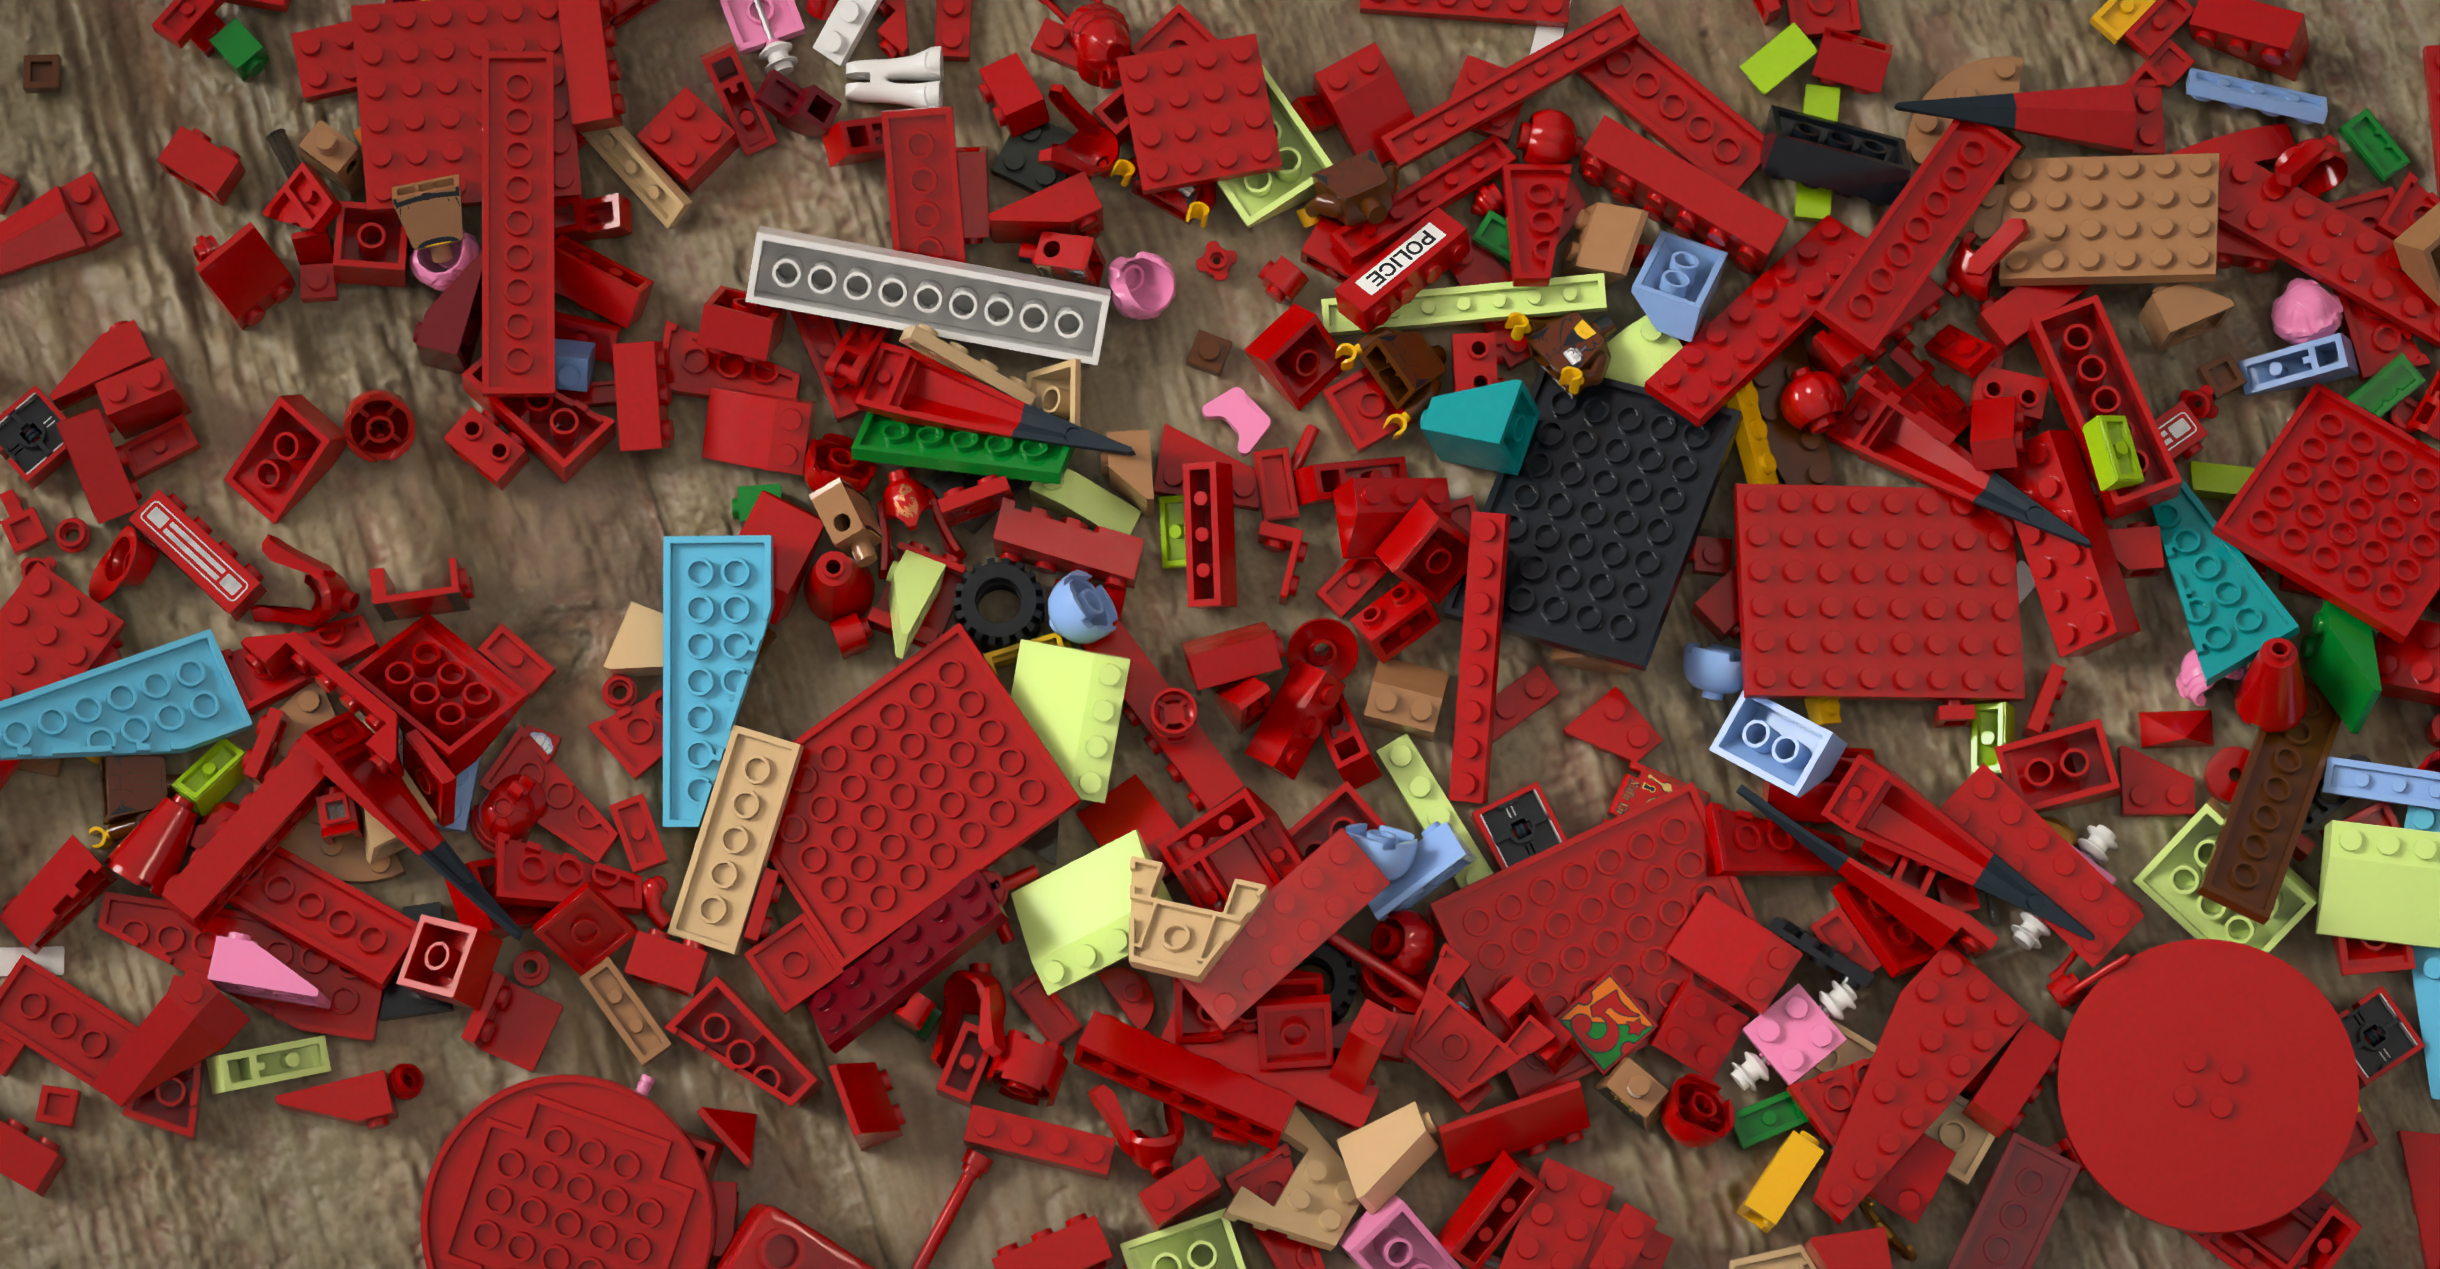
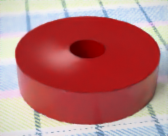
M2238 746L2226 747L2215 753L2208 761L2204 771V781L2207 790L2217 801L2230 805L2238 781L2235 782L2230 779L2229 771H2236L2241 776L2250 750Z

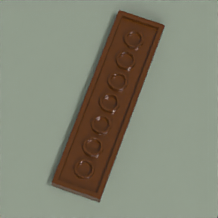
M2303 667L2301 669L2308 695L2307 710L2297 726L2284 732L2269 733L2261 731L2262 727H2258L2197 890V894L2262 925H2265L2270 919L2342 720L2308 674L2307 669Z

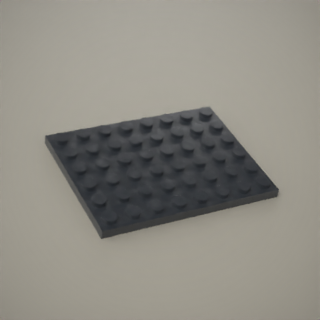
M1540 366L1530 395L1541 414L1518 476L1498 472L1482 511L1511 514L1501 633L1645 672L1741 425L1743 415L1739 410L1722 407L1699 428L1646 393L1645 387L1605 377L1601 384L1584 388L1575 398H1572ZM1467 572L1449 593L1442 611L1445 618L1463 622Z

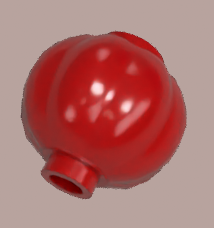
M1551 108L1536 111L1530 116L1529 122L1522 121L1516 141V149L1524 150L1522 158L1526 164H1568L1573 157H1580L1583 145V137L1577 136L1575 124L1570 116L1560 110Z
M1809 366L1794 371L1790 375L1792 381L1784 388L1780 397V408L1785 420L1800 431L1810 429L1812 435L1821 434L1839 424L1837 417L1844 413L1847 401L1846 392L1841 382L1832 374L1825 371H1812Z
M1403 909L1387 914L1388 918L1384 922L1379 921L1373 929L1370 938V949L1379 954L1396 957L1394 960L1383 957L1380 959L1406 976H1415L1422 973L1435 954L1436 938L1433 927L1426 921L1423 915L1414 910Z

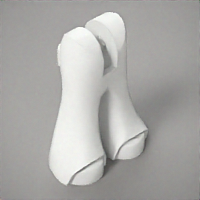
M941 46L930 47L905 57L859 60L846 63V77L855 80H870V82L846 84V99L865 103L899 104L914 108L943 106V87L941 82L944 81V59ZM889 81H930V82L913 83V84H901V83H893V82H889Z

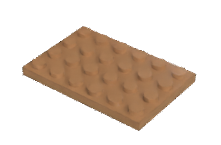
M2220 154L2012 159L2004 171V185H2007L2006 195L2003 197L2002 225L2009 218L2026 219L2030 232L2022 242L2000 261V286L2217 282Z

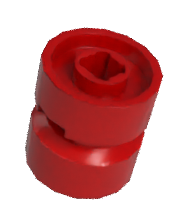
M1171 687L1162 690L1154 697L1150 709V724L1153 733L1159 740L1167 744L1177 745L1186 742L1193 736L1197 728L1198 708L1191 694L1181 688Z

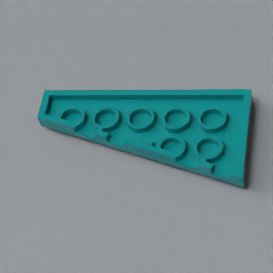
M2181 477L2183 482L2176 498L2150 507L2156 526L2160 527L2163 549L2206 687L2251 662L2267 640L2272 638L2288 640L2299 633V625L2240 550L2212 534L2217 521Z

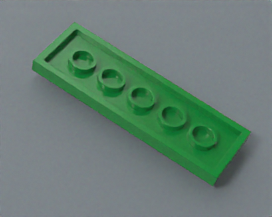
M867 412L852 444L851 454L854 460L872 463L879 462L989 476L997 474L998 477L1006 476L1007 479L1035 481L1044 484H1061L1075 448L892 421L890 417Z

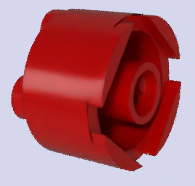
M1010 1029L1007 1036H1005L1006 1049L1001 1054L992 1057L984 1079L985 1083L989 1087H991L992 1082L1000 1085L998 1093L1013 1100L1038 1106L1041 1099L1047 1100L1046 1107L1053 1106L1068 1066V1060L1063 1056L1065 1048L1050 1041H1044L1041 1044L1029 1040L1030 1036L1028 1034Z

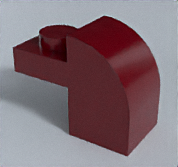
M775 69L768 72L753 100L777 116L776 122L781 126L810 137L827 133L842 103L816 85L801 88Z

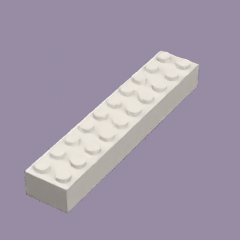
M760 226L756 234L745 302L898 330L924 324L938 332L937 337L1064 360L1076 358L1080 359L1081 363L1098 366L1111 289Z

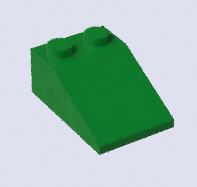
M2325 600L2320 612L2313 616L2312 627L2308 635H2304L2301 640L2300 653L2302 657H2305L2308 674L2349 731L2358 734L2382 691L2372 627Z

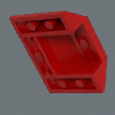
M1246 787L1157 844L1195 907L1218 912L1224 911L1235 878L1267 885L1268 890H1271L1305 860V857L1278 814L1249 787Z
M2320 1187L2311 1198L2297 1209L2263 1226L2226 1234L2184 1233L2233 1269H2332L2363 1226L2337 1198Z

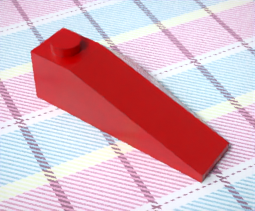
M190 967L161 999L94 1080L93 1084L122 1108L180 1072L193 1067L199 1061L224 1049L250 1021V1018L193 967Z
M1293 969L1260 999L1323 995V974ZM1173 977L1175 1044L1215 1042L1224 1039V1034L1243 1028L1245 1032L1257 1029L1256 1002L1222 1031L1180 981Z

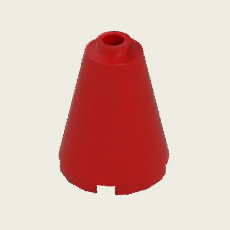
M830 551L823 554L808 571L804 580V597L809 609L823 621L832 622L855 612L858 618H860L869 610L875 594V582L870 569L867 566H858L853 556L839 551Z
M2272 638L2267 640L2261 646L2235 690L2234 703L2236 712L2246 724L2251 725L2253 723L2262 727L2261 731L2269 733L2284 732L2297 726L2307 710L2308 695L2296 646L2287 639Z
M177 793L173 799L165 796L107 856L104 863L132 883L146 888L151 887L149 892L163 898L161 893L164 891L166 882L174 874L179 873L198 816L192 810L195 804Z

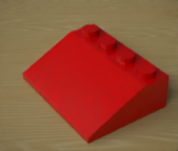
M429 613L419 618L348 672L352 678L397 713L405 729V736L406 733L417 728L455 777L478 760L529 698V693Z

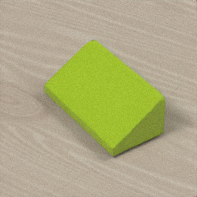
M1793 22L1739 67L1758 92L1765 95L1815 55L1818 49Z
M2097 415L2083 425V433L2101 491H2110L2145 482L2126 416Z
M2190 461L2188 486L2199 498L2233 501L2255 468Z
M1184 495L1159 497L1162 568L1186 567Z
M2007 702L1972 704L1975 705L1976 719L1971 725V775L1984 763L1998 777H2002L1994 747L2015 742V707Z
M226 738L219 740L173 782L171 786L179 795L195 804L193 809L204 816L245 778L242 762L246 752Z

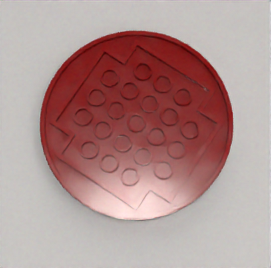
M2189 939L2159 945L2134 955L2129 961L2105 975L2090 990L2073 1016L2063 1040L2058 1063L2057 1091L2062 1122L2072 1148L2085 1170L2108 1195L2131 1212L2164 1227L2191 1233L2226 1234L2260 1227L2285 1216L2311 1198L2328 1180L2343 1157L2354 1130L2359 1102V1078L2355 1054L2340 1017L2328 999L2301 972L2270 953L2249 945L2216 939Z
M559 1074L523 1081L501 1090L474 1108L455 1127L437 1154L428 1175L421 1207L420 1233L427 1269H709L716 1236V1211L710 1179L702 1158L692 1140L666 1110L652 1099L621 1083L596 1076Z

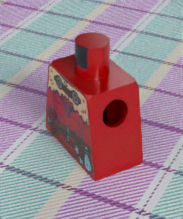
M1048 231L1041 233L1038 244L1023 241L1018 256L1019 262L1034 265L1040 277L1095 287L1100 286L1106 260L1093 237Z

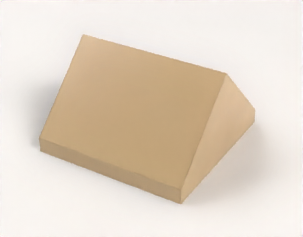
M1075 358L1027 372V390L1036 394L1031 406L1081 427V360Z

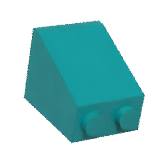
M1515 379L1432 397L1428 409H1425L1421 415L1420 429L1441 461L1518 476L1541 413L1523 381Z

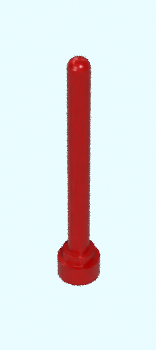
M1337 931L1326 940L1330 945L1422 1002L1427 988ZM1470 1007L1465 1009L1481 1022L1482 1016L1480 1013Z
M967 1148L961 1159L963 1162L961 1167L963 1173L911 1269H928L976 1178L980 1179L983 1173L987 1175L994 1162L993 1160L971 1148Z

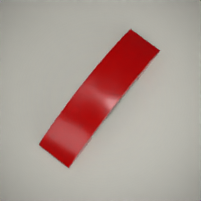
M2276 124L2226 134L2170 154L2219 153L2221 171L2233 151L2258 165L2263 164L2265 167L2275 164L2277 159L2287 149L2294 146L2295 143L2288 124Z

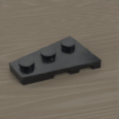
M440 902L403 907L402 911L403 915L416 922H419L421 914L443 919L442 904ZM402 963L385 988L379 1020L382 1022L452 1012L454 1009L451 1003L421 996L396 984L403 966Z
M1775 916L1768 928L1796 949L1799 947L1811 954L1808 960L1826 971L1831 966L1841 972L1842 975L1839 979L1856 990H1859L1861 985L1870 988L1877 978L1876 974L1784 917Z

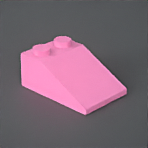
M229 932L228 937H216L207 979L221 991L330 1009L331 1001L322 992L261 948L257 942L252 941L250 935Z
M1395 1194L1378 1212L1370 1215L1366 1211L1342 1234L1338 1241V1244L1360 1269H1462L1405 1202Z

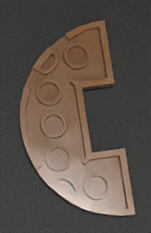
M1999 56L1970 62L1945 75L1934 84L1922 100L2019 93L2024 57ZM1913 114L1905 141L1911 167L1908 182L1954 119ZM1993 185L1957 235L1955 241L1959 242L1968 231L1978 234L1971 249L1978 250L2001 228L2003 197L2006 195L2007 185Z
M316 681L294 694L279 709L284 711L291 721L283 740L279 743L278 753L272 767L274 765L279 766L288 756V751L292 744L301 738L305 731L337 716L327 692ZM253 783L254 792L260 786L259 784ZM317 805L280 844V847L348 883H380L407 874L397 852L370 865L366 859L364 838L357 839L353 833L334 837L336 844L328 845L321 837ZM337 806L329 807L331 820L341 818Z

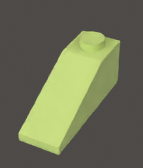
M1068 468L1061 484H1044L1032 481L1029 487L1031 501L1063 516L1081 520V522H1084L1094 530L1095 527L1101 526L1131 535L1142 514V511Z
M909 550L905 551L900 562L893 561L886 581L891 582L888 600L896 657L901 659L904 658L941 589L946 565Z
M325 1035L206 1058L212 1094L331 1071Z

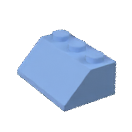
M1661 230L1631 289L1632 294L1658 332L1667 334L1674 339L1692 342L1719 287L1728 255L1727 252Z
M1742 691L1709 750L1800 798L1831 775L1848 744L1833 732L1767 698H1744V691Z
M1437 821L1428 826L1421 833L1423 839L1417 843L1416 855L1407 873L1396 880H1390L1391 884L1368 903L1379 921L1384 922L1388 918L1387 914L1392 911L1409 910L1476 860L1474 854L1450 823L1445 821L1443 824H1440Z

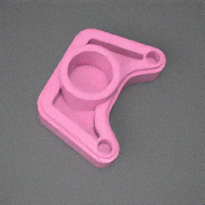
M1238 387L1228 390L1205 404L1202 408V415L1205 419L1224 420L1238 434L1237 451L1243 457L1250 455L1270 428L1269 416L1243 389Z

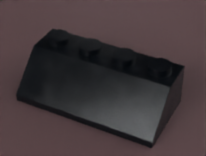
M1774 105L1770 107L1760 157L1763 173H1767L1771 178L1798 181L1811 189H1818L1819 187L1829 189L1846 198L1860 197L1867 199L1870 203L1877 206L1892 205L1904 189L1911 173L1904 139Z

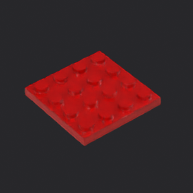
M1256 33L1117 58L1143 195L1282 170Z

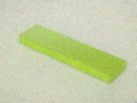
M1806 84L1802 113L1838 122L1841 88ZM1797 181L1793 220L1820 222L1827 215H1830L1832 190L1821 187L1811 189Z

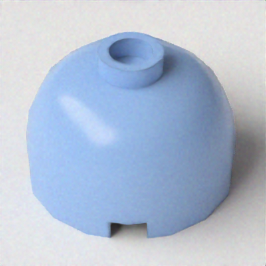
M1081 570L1072 571L1054 586L1048 598L1049 623L1057 635L1078 644H1090L1113 632L1117 626H1113L1112 623L1118 617L1113 601L1101 584L1095 588L1087 581L1092 576Z
M1701 642L1685 643L1683 653L1685 678L1693 687L1703 690L1702 697L1723 700L1724 694H1735L1743 689L1741 649L1711 644V646H1707L1705 649L1700 648Z
M1367 823L1346 826V833L1388 881L1396 880L1403 876L1412 866L1418 839H1414L1415 835L1385 825H1379V830L1367 831Z

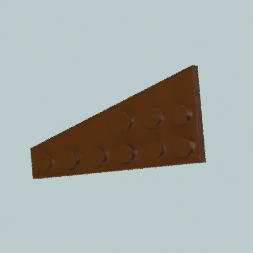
M1801 333L1752 379V383L1758 392V406L1762 420L1767 426L1768 444L1771 454L1776 460V473L1782 483L1786 485L1837 486L1825 432L1812 435L1810 429L1800 431L1794 428L1785 420L1780 408L1782 391L1792 381L1790 375L1798 369L1810 367L1803 333Z

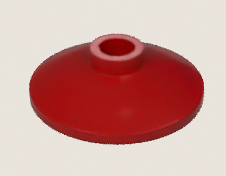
M1330 618L1313 619L1301 625L1292 634L1287 645V661L1290 669L1295 660L1298 659L1322 669L1330 675H1335L1336 679L1341 681L1351 673L1356 665L1358 644L1353 632L1342 622ZM1325 643L1327 647L1324 651L1318 652L1315 650L1316 645Z

